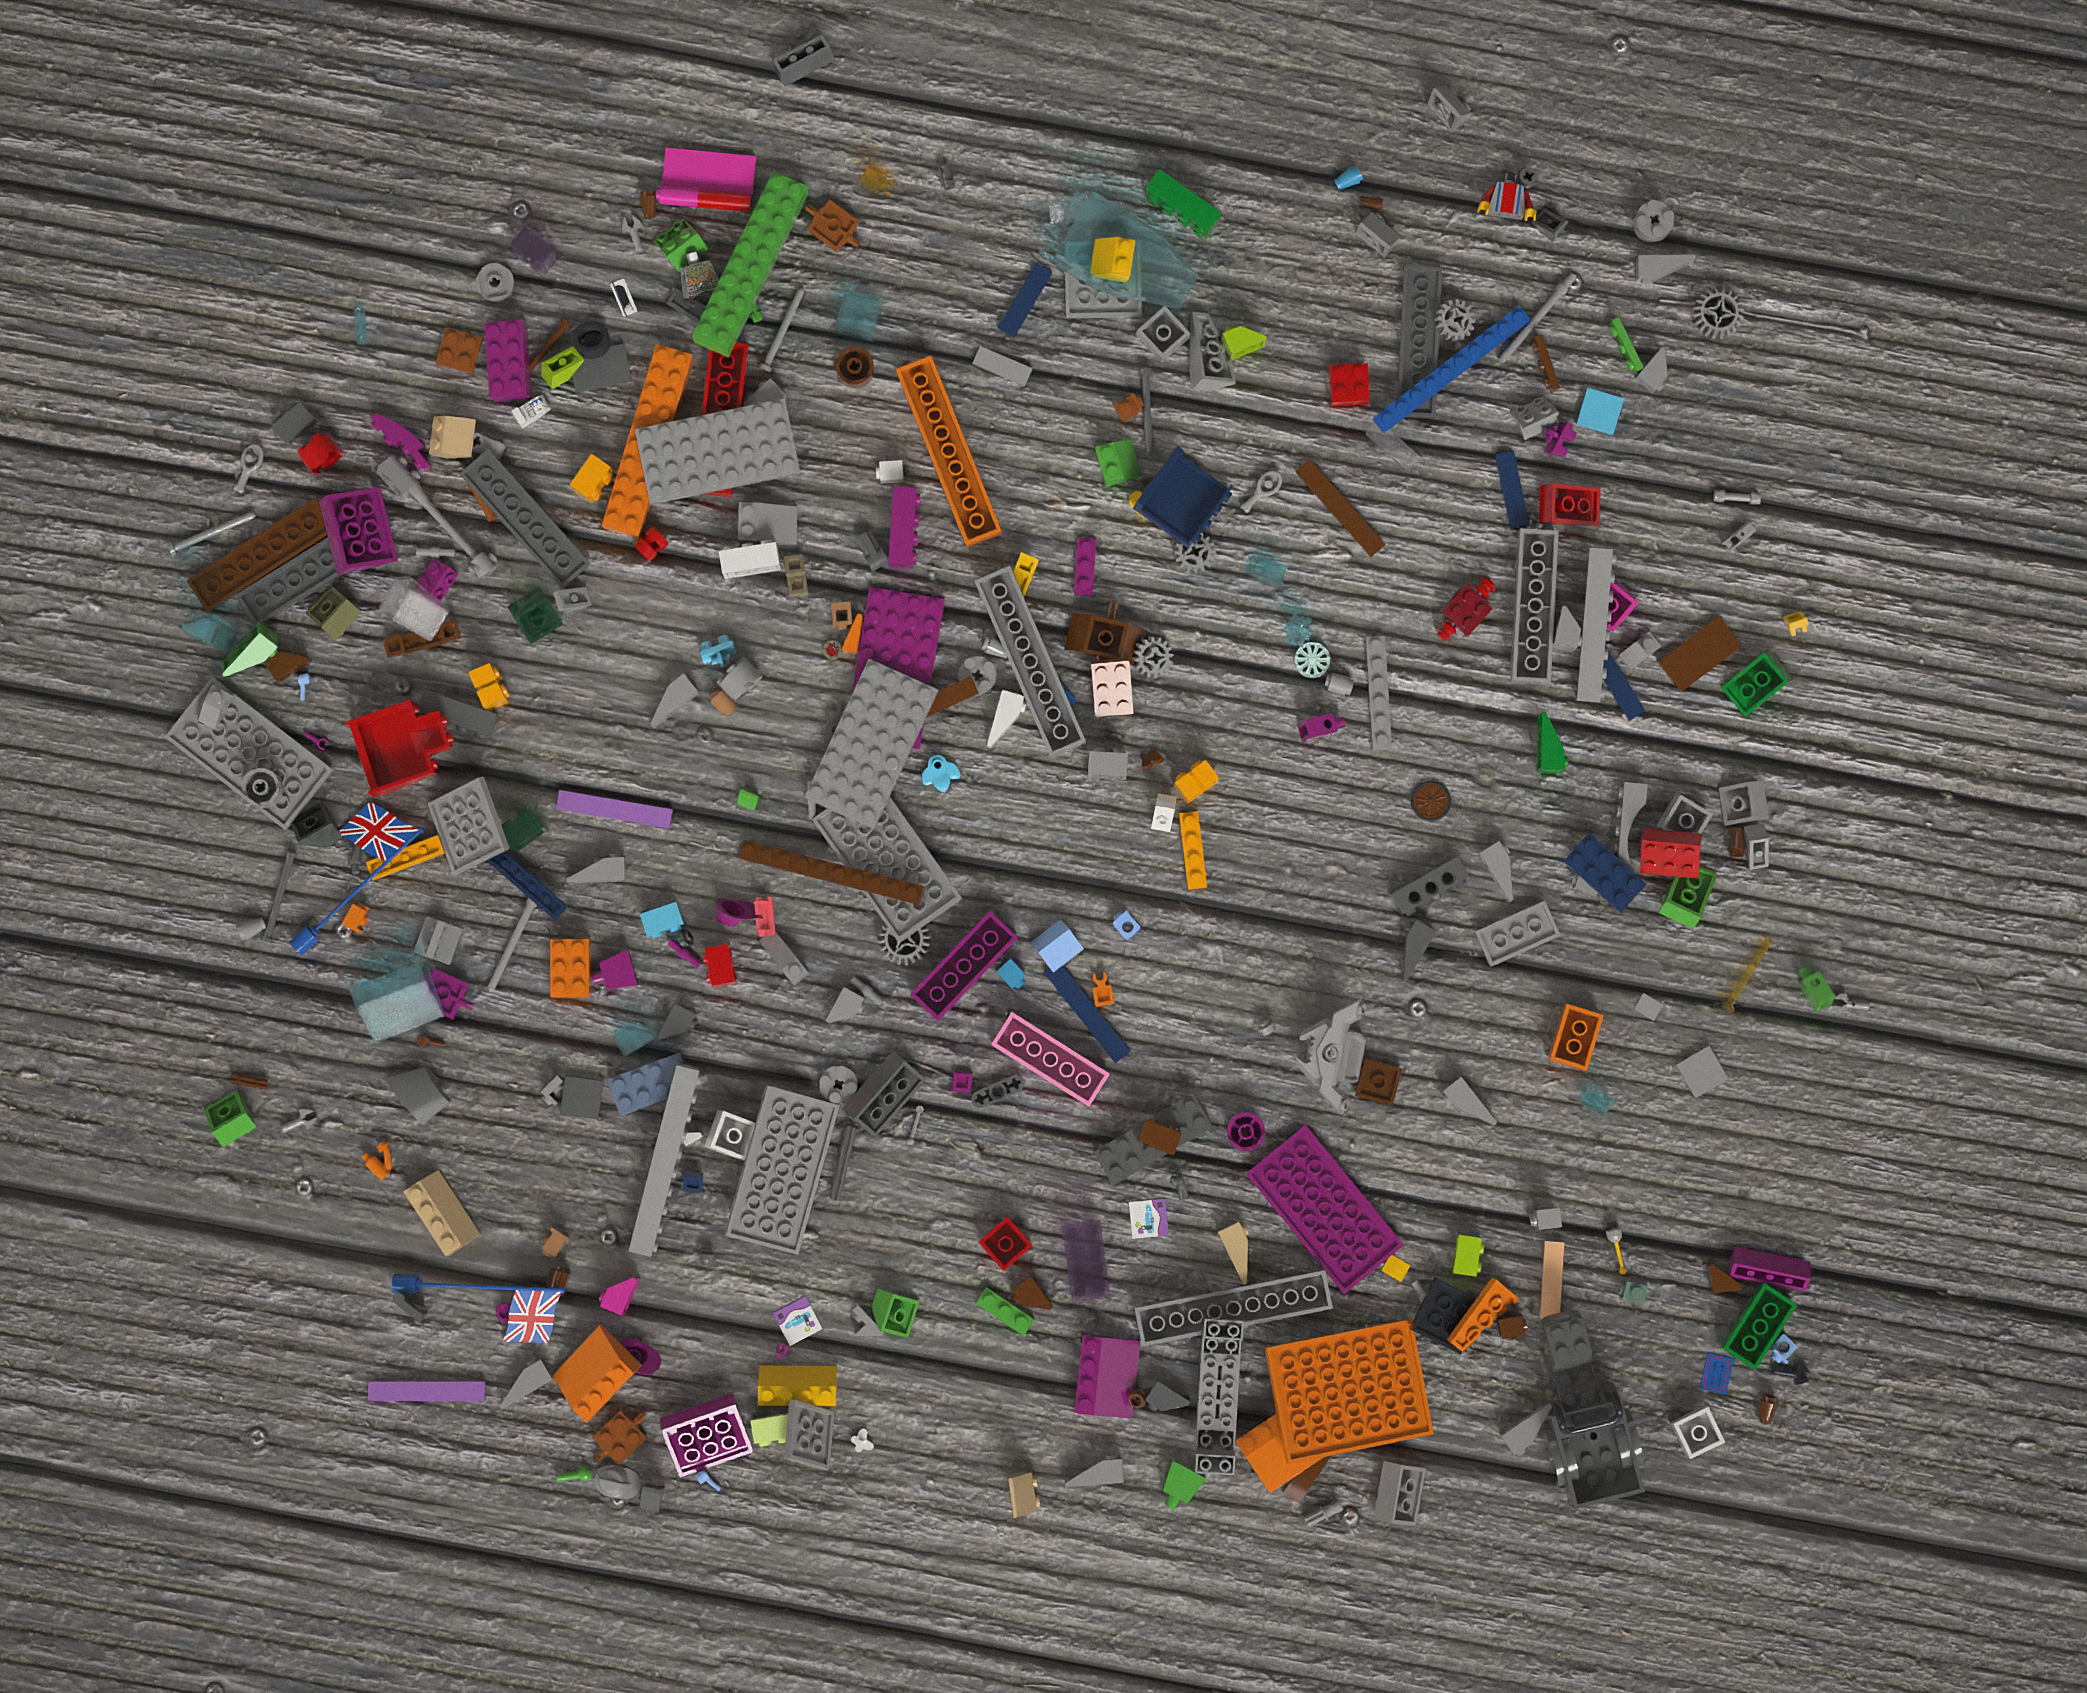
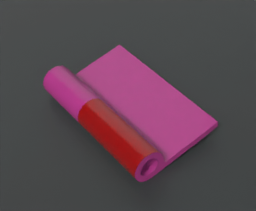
M666 148L663 182L661 188H657L656 198L660 204L750 213L756 156Z

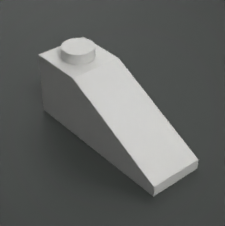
M1002 690L987 743L988 748H991L1019 718L1020 712H1025L1027 702L1024 701V696Z

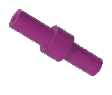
M674 939L668 942V945L679 953L678 956L683 960L686 959L696 968L702 964L701 961L691 954L688 948H683Z

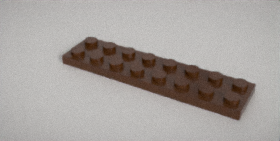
M316 498L312 499L186 580L206 612H211L242 590L326 538L328 535L320 503Z

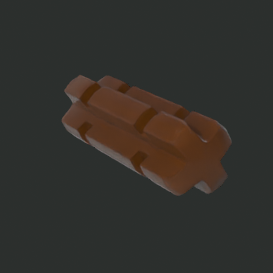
M232 1073L230 1076V1083L233 1084L240 1083L243 1086L258 1087L264 1090L268 1087L267 1079H258L257 1077L247 1075L240 1076L237 1073Z

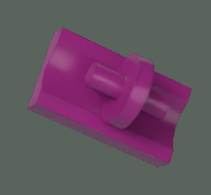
M1560 422L1558 426L1553 425L1551 430H1544L1543 433L1547 436L1545 442L1548 443L1545 450L1546 454L1559 457L1566 456L1569 448L1562 445L1564 440L1572 442L1577 435V432L1571 428L1572 424Z

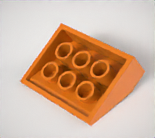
M600 1324L553 1374V1378L571 1408L587 1423L642 1365Z
M1277 1413L1235 1441L1269 1493L1324 1458L1286 1464Z

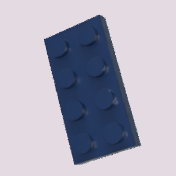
M1590 833L1583 838L1563 861L1619 913H1622L1647 885Z

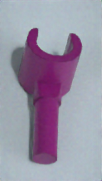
M307 731L304 733V736L314 741L321 750H325L319 745L321 741H326L329 744L324 738L319 739Z
M779 1343L776 1350L777 1358L786 1357L790 1346Z

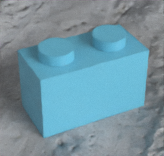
M677 902L640 914L646 935L648 937L652 936V939L663 936V932L668 930L671 933L682 929L681 926L685 925Z

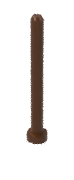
M563 318L559 321L561 325L530 361V373L566 329L570 330L572 328Z

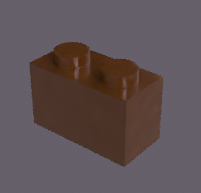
M1154 1118L1145 1120L1137 1142L1174 1155L1182 1133L1178 1132L1180 1128L1168 1125V1128L1160 1125L1161 1121Z

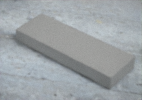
M982 346L979 347L973 361V365L1024 387L1032 372L1031 367Z

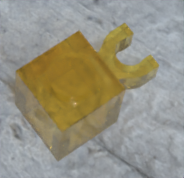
M869 164L860 178L862 186L875 194H878L881 189L887 197H890L891 193L886 188L892 186L895 189L897 186L893 181H886V173L872 164Z

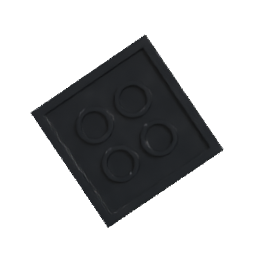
M1434 1277L1409 1329L1461 1355L1462 1351L1457 1349L1447 1339L1477 1298Z

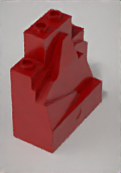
M408 700L345 722L346 726L351 729L370 790L367 791L368 795L377 798L438 774L436 769L439 766L436 758H432V756L453 749L452 743L455 742L452 733L447 730L446 725L449 723L445 714L437 710L419 717V714H421L419 705L412 700Z

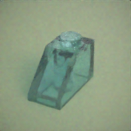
M1252 555L1245 574L1280 588L1288 567L1270 559Z
M622 1026L615 1031L616 1035L612 1036L622 1054L627 1057L657 1039L658 1034Z
M1591 1088L1589 1091L1586 1089L1580 1098L1582 1100L1580 1105L1599 1117H1605L1615 1102L1613 1098L1594 1088Z

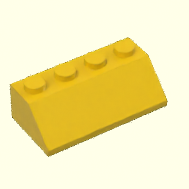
M760 1365L758 1406H789L790 1400H797L813 1406H836L837 1366Z

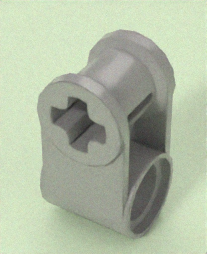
M474 433L473 440L477 441L479 438L481 444H477L474 447L473 443L472 451L481 455L489 449L499 460L506 446L480 433Z

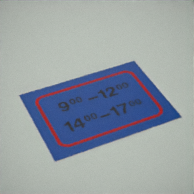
M1707 1353L1700 1389L1726 1395L1734 1359Z

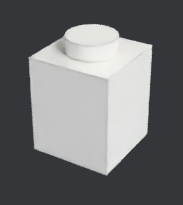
M902 460L879 462L880 467H876L877 479H880L881 484L904 482Z

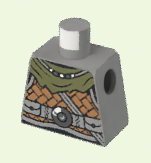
M697 251L686 254L689 265L680 267L683 297L692 298L714 291L719 279L709 260L699 261Z

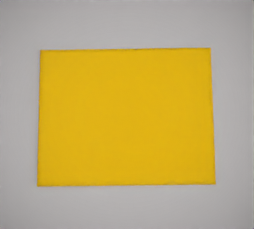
M1391 1255L1381 1271L1402 1282L1411 1265Z

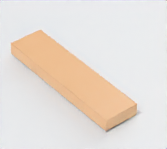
M1544 1241L1540 1319L1560 1312L1564 1242Z

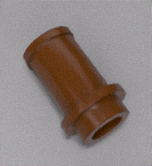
M1360 196V201L1368 203L1359 202V208L1376 209V211L1382 210L1383 199H1380V196L1377 198Z

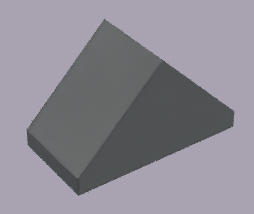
M1543 208L1536 216V220H1532L1531 223L1553 242L1566 228L1568 221Z

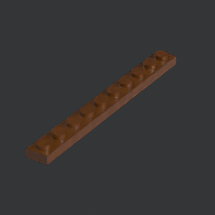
M743 840L739 859L920 906L926 889L922 885Z

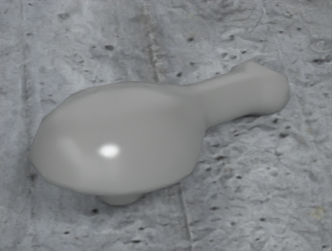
M259 444L249 445L242 453V474L238 483L233 488L234 491L240 494L244 493V487L250 474L257 470L263 462L264 452Z
M1276 470L1264 473L1258 480L1254 494L1246 502H1243L1240 508L1245 513H1248L1260 498L1276 493L1282 484L1283 478L1281 473Z

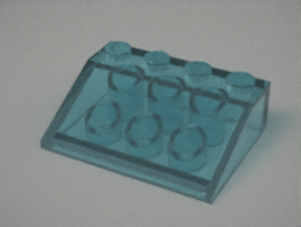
M426 962L414 963L349 989L355 1007L375 1043L445 1016Z

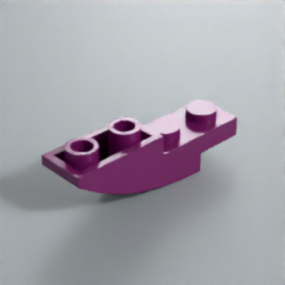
M376 414L370 415L373 419L371 424L377 432L382 430L385 434L382 438L389 446L393 444L398 448L403 444L400 448L407 456L410 454L415 460L412 462L419 471L423 469L425 472H428L432 468L420 454L426 448L412 433L388 418Z

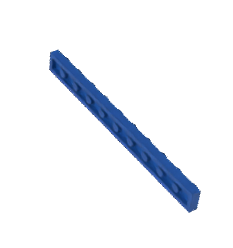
M1520 305L1377 414L1372 420L1384 434L1530 321V318Z

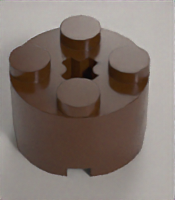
M857 346L848 347L839 354L836 360L837 376L846 387L861 388L872 380L874 375L873 359L864 349ZM853 364H856L858 367L856 371L852 369Z

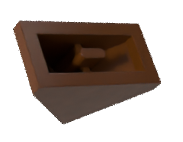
M1712 1263L1707 1264L1706 1268L1712 1294L1742 1289L1743 1286L1719 1268Z

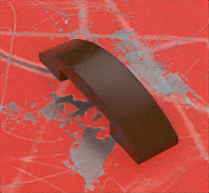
M457 619L431 628L383 639L387 658L453 642L461 639Z
M1331 1456L1322 1458L1292 1478L1283 1493L1300 1503Z

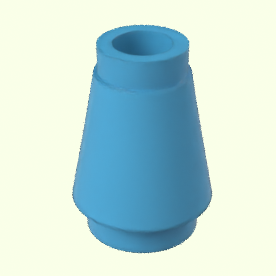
M1351 166L1334 181L1340 190L1359 184L1363 177L1357 166L1353 168Z

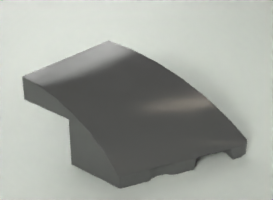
M426 1066L415 1070L403 1071V1073L393 1076L390 1074L385 1078L398 1099L422 1125L450 1103L451 1099L437 1087L439 1078Z

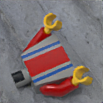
M1506 173L1504 182H1497L1496 186H1491L1482 196L1477 209L1478 213L1481 209L1485 210V215L1520 220L1524 217L1525 221H1527L1528 217H1533V221L1536 220V210L1533 207L1532 200L1528 192L1524 190V186L1516 184L1517 175L1514 173Z

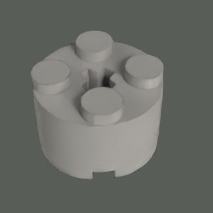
M1651 200L1646 202L1634 216L1633 226L1635 234L1639 239L1647 243L1663 240L1673 227L1674 213L1668 205L1661 201ZM1653 219L1656 221L1654 225L1650 223Z
M743 657L736 665L733 664L726 671L728 674L722 676L717 681V684L732 700L737 702L760 681L762 675Z
M253 769L243 777L241 782L243 797L247 802L256 807L270 808L282 798L284 784L281 778L269 769ZM263 785L266 788L265 791H261L259 786Z

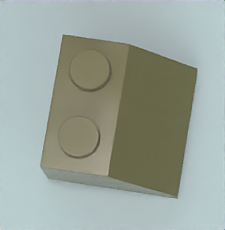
M331 585L306 614L333 639L337 640L344 634L348 626L358 618L361 611Z

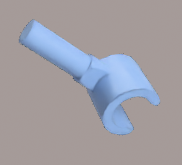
M309 673L301 674L298 677L300 700H305V684L311 683Z
M702 1470L696 1474L700 1484L707 1481L717 1491H720L721 1487L710 1478L706 1471Z

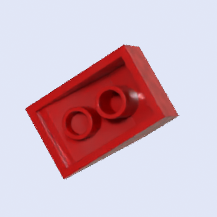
M1555 483L1540 485L1539 523L1599 526L1601 488Z

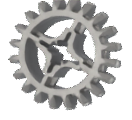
M1714 288L1713 294L1710 290H1707L1706 295L1701 294L1699 296L1701 300L1697 299L1695 301L1697 306L1693 307V311L1697 313L1693 314L1692 318L1698 319L1694 324L1695 326L1701 325L1699 332L1703 331V329L1706 330L1704 334L1706 337L1709 333H1712V339H1715L1717 334L1719 339H1723L1724 334L1726 337H1730L1731 332L1736 333V327L1742 325L1739 321L1744 319V316L1740 315L1744 312V309L1738 308L1742 305V302L1736 303L1735 300L1738 296L1735 295L1732 298L1730 296L1732 291L1725 294V288H1722L1720 293L1717 288ZM1718 300L1715 307L1704 308L1707 302ZM1724 302L1730 306L1732 313L1725 308ZM1719 308V314H1721V316H1720L1719 319L1717 320L1718 317H1717V313H1715V312H1716L1717 309ZM1705 316L1711 318L1712 325L1707 322ZM1732 319L1731 324L1728 326L1719 327L1721 320Z
M882 925L881 928L886 932H879V936L884 937V940H878V943L885 944L880 950L884 951L887 949L888 952L884 954L886 958L890 954L892 955L890 962H894L895 958H898V965L901 964V960H904L905 965H908V959H911L914 964L916 963L915 956L920 960L922 959V956L919 954L920 951L925 954L927 953L923 946L929 947L930 943L924 942V939H930V935H924L923 933L927 932L928 928H920L918 930L920 944L915 943L910 935L907 939L912 944L905 943V945H901L898 942L893 952L889 946L888 937L889 934L893 937L894 935L889 928ZM906 946L916 949L909 955H899Z

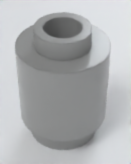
M1332 672L1331 676L1327 675L1324 686H1327V691L1345 696V694H1351L1354 680Z

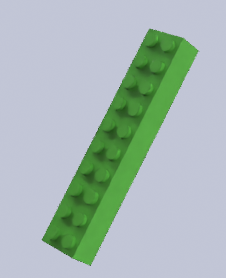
M773 171L693 333L694 343L726 357L730 356L809 195L807 185Z

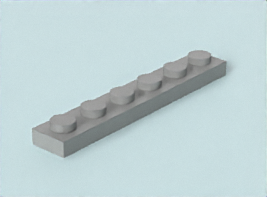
M1385 636L1366 637L1372 751L1392 750Z

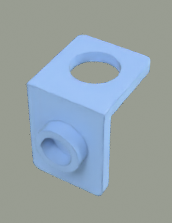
M1121 910L1113 917L1115 920L1112 923L1113 926L1126 940L1141 928L1130 916L1128 910L1124 913ZM1126 921L1133 924V930L1129 933L1124 932L1122 929V925Z
M1782 1334L1770 1347L1769 1351L1772 1353L1770 1356L1777 1363L1787 1364L1788 1361L1786 1359L1794 1352L1797 1346L1785 1334ZM1783 1341L1789 1344V1350L1786 1353L1780 1352L1778 1348L1779 1344Z

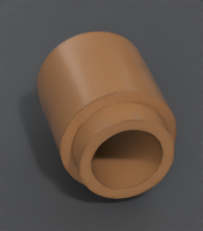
M717 689L711 695L713 699L710 702L722 715L725 714L726 717L738 708L735 704L736 702L724 690Z

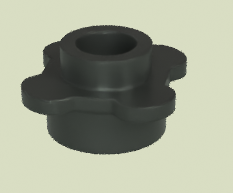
M688 930L678 931L679 934L676 935V938L682 947L686 948L687 946L694 945V938Z

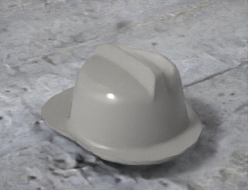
M615 1465L602 1466L597 1471L594 1479L596 1489L600 1493L618 1499L633 1498L639 1492L641 1484L640 1478L635 1471Z

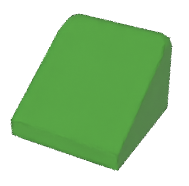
M740 789L737 804L755 810L759 796Z

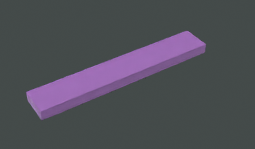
M559 790L556 805L557 810L670 829L673 809Z
M368 1381V1401H485L486 1381Z

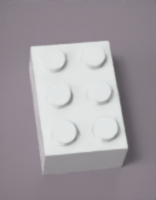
M772 540L761 541L760 545H753V543L742 544L741 548L727 546L723 547L722 551H719L722 574L725 579L781 570L778 546Z

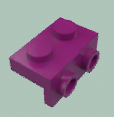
M433 558L413 590L438 605L454 583L458 573Z

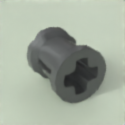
M1532 168L1523 169L1518 178V184L1523 185L1525 189L1531 188L1537 179L1536 171ZM1525 175L1531 177L1530 181L1524 179Z

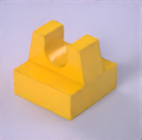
M1801 611L1783 617L1784 624L1792 636L1796 635L1795 630L1797 628H1800L1802 632L1807 631L1808 620Z

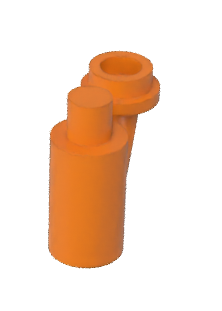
M385 1139L376 1147L379 1153L383 1151L384 1164L375 1155L372 1157L368 1152L362 1156L366 1161L365 1165L381 1181L391 1173L390 1170L392 1168V1157L388 1147L390 1142H387Z

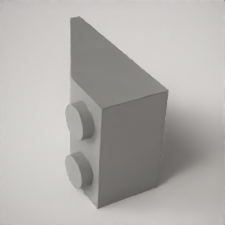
M1446 85L1436 87L1432 90L1427 106L1453 133L1470 117V107L1457 98L1458 95L1452 88H1448Z
M739 502V544H761V541L772 540L777 545H797L798 507Z

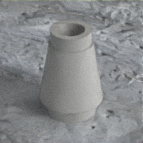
M987 635L981 646L984 653L1006 659L1007 655L1001 641L993 635L991 637Z
M262 918L239 922L240 924L236 926L241 940H248L266 928Z

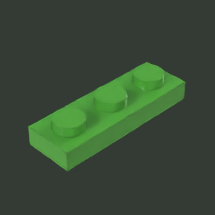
M1618 317L1610 322L1609 331L1613 337H1616L1619 343L1617 347L1620 353L1624 354L1627 359V368L1629 371H1633L1635 375L1641 372L1644 367Z
M987 1287L976 1302L977 1305L1023 1336L1035 1320Z

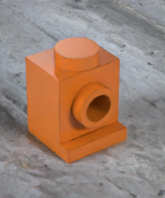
M361 903L358 906L352 904L341 924L362 934L363 931L360 928L361 926L364 927L368 922L369 917L367 915L370 908Z

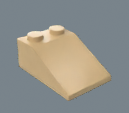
M1032 1471L1009 1474L1013 1517L1016 1518L1037 1512L1040 1500L1039 1495H1035L1034 1487H1038L1036 1475L1032 1476Z

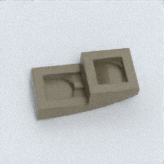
M803 554L785 556L784 563L789 597L808 595Z

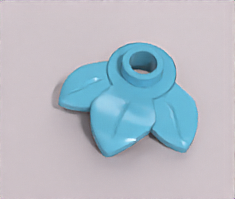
M941 755L930 757L928 767L922 773L923 784L929 785L933 783L941 792H946L950 779L960 778L957 766L952 762H946V759ZM937 761L941 763L939 768L934 767V763Z

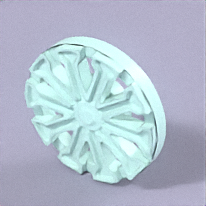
M1305 643L1299 647L1295 654V667L1305 677H1320L1329 668V652L1319 643ZM1311 645L1315 646L1313 653L1310 647ZM1303 648H1307L1308 654L1303 651ZM1318 648H1321L1322 651L1317 654ZM1298 654H1302L1305 658H1299ZM1324 654L1327 656V658H1319ZM1298 662H1305L1301 666L1298 665ZM1320 662H1326L1327 665L1323 666ZM1307 666V671L1303 672L1302 669ZM1317 666L1322 669L1320 673L1317 670ZM1311 668L1314 670V675L1310 674Z

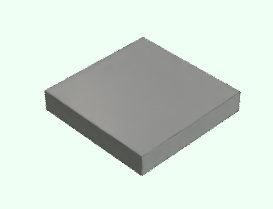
M1710 1046L1705 1047L1675 1065L1694 1098L1701 1096L1728 1080L1726 1073Z

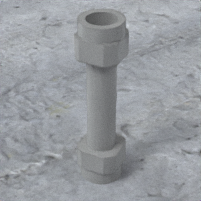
M1714 490L1713 501H1745L1755 505L1760 504L1761 493L1740 494L1726 493L1725 490Z

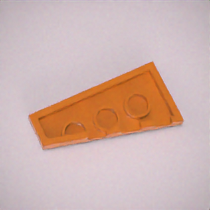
M1492 1277L1447 1340L1463 1352L1480 1336V1332L1484 1328H1489L1493 1324V1320L1498 1315H1503L1507 1311V1307L1512 1302L1515 1304L1519 1298Z

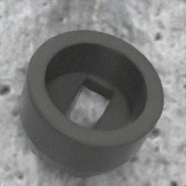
M700 1252V1263L704 1266L712 1265L715 1260V1253Z

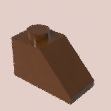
M278 652L272 658L268 657L264 663L275 681L280 683L309 665L311 661L307 657Z
M1031 1276L1012 1289L1014 1293L1011 1296L1017 1304L1021 1302L1023 1306L1047 1310L1053 1308Z

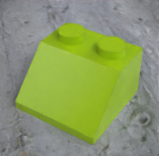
M1235 325L1226 328L1221 339L1227 356L1231 361L1265 347L1267 341L1265 335L1242 326L1235 327Z

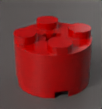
M319 432L311 437V442L307 446L304 445L297 451L299 458L315 476L321 474V469L325 468L328 470L342 457L340 453L344 452L329 433L322 435Z

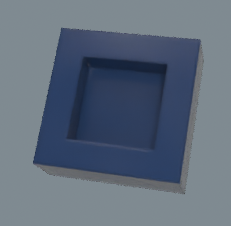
M684 1171L683 1190L702 1192L703 1173Z

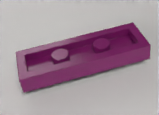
M1077 538L1074 596L1093 597L1096 539Z

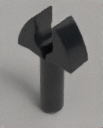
M1797 1363V1368L1794 1370L1773 1367L1772 1373L1774 1375L1792 1377L1795 1380L1794 1385L1806 1383L1809 1379H1801L1797 1373L1802 1371L1810 1373V1371Z

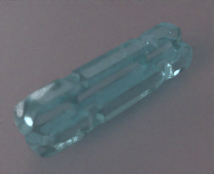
M357 307L354 308V316L356 317L355 327L358 335L356 336L357 343L364 345L368 343L366 318L364 317L365 309Z

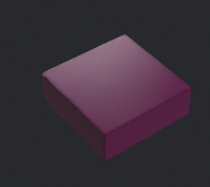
M953 1072L952 1091L971 1093L973 1073Z

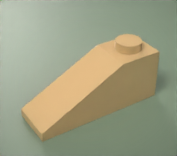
M1237 1222L1218 1231V1234L1244 1285L1247 1283L1248 1239L1246 1235L1249 1233L1244 1224L1240 1225Z

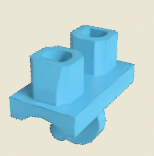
M726 634L718 638L719 645L712 647L710 641L701 643V651L699 652L704 665L711 662L712 665L720 663L721 668L725 667L724 661L730 660V656L737 653L733 641H730Z

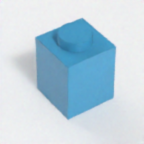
M1011 959L997 971V974L1011 989L1015 987L1019 989L1026 982L1024 980L1026 977L1025 973Z

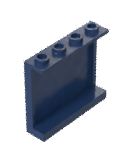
M1177 446L1137 500L1133 509L1189 548L1192 543L1196 545L1202 535L1199 533L1202 529L1206 531L1211 525L1212 521L1210 518L1212 515L1216 517L1222 509L1220 504L1223 501L1226 503L1232 496L1230 490L1233 485L1231 484L1227 488L1182 456L1181 454L1184 450Z

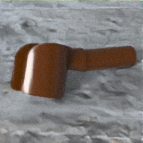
M420 1036L417 1041V1045L426 1048L428 1043L440 1047L445 1046V1042L435 1041L426 1036Z

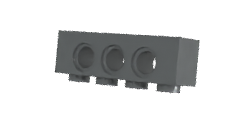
M1456 857L1394 892L1390 897L1401 915L1406 913L1409 916L1417 911L1415 907L1420 904L1425 907L1433 902L1432 898L1439 894L1442 897L1450 892V887L1456 885L1458 888L1467 883L1465 879L1469 875L1459 857ZM1444 873H1449L1452 876L1451 883H1445L1442 880ZM1429 882L1435 885L1433 893L1427 892L1425 888ZM1411 892L1418 894L1419 900L1417 902L1410 901L1409 894Z

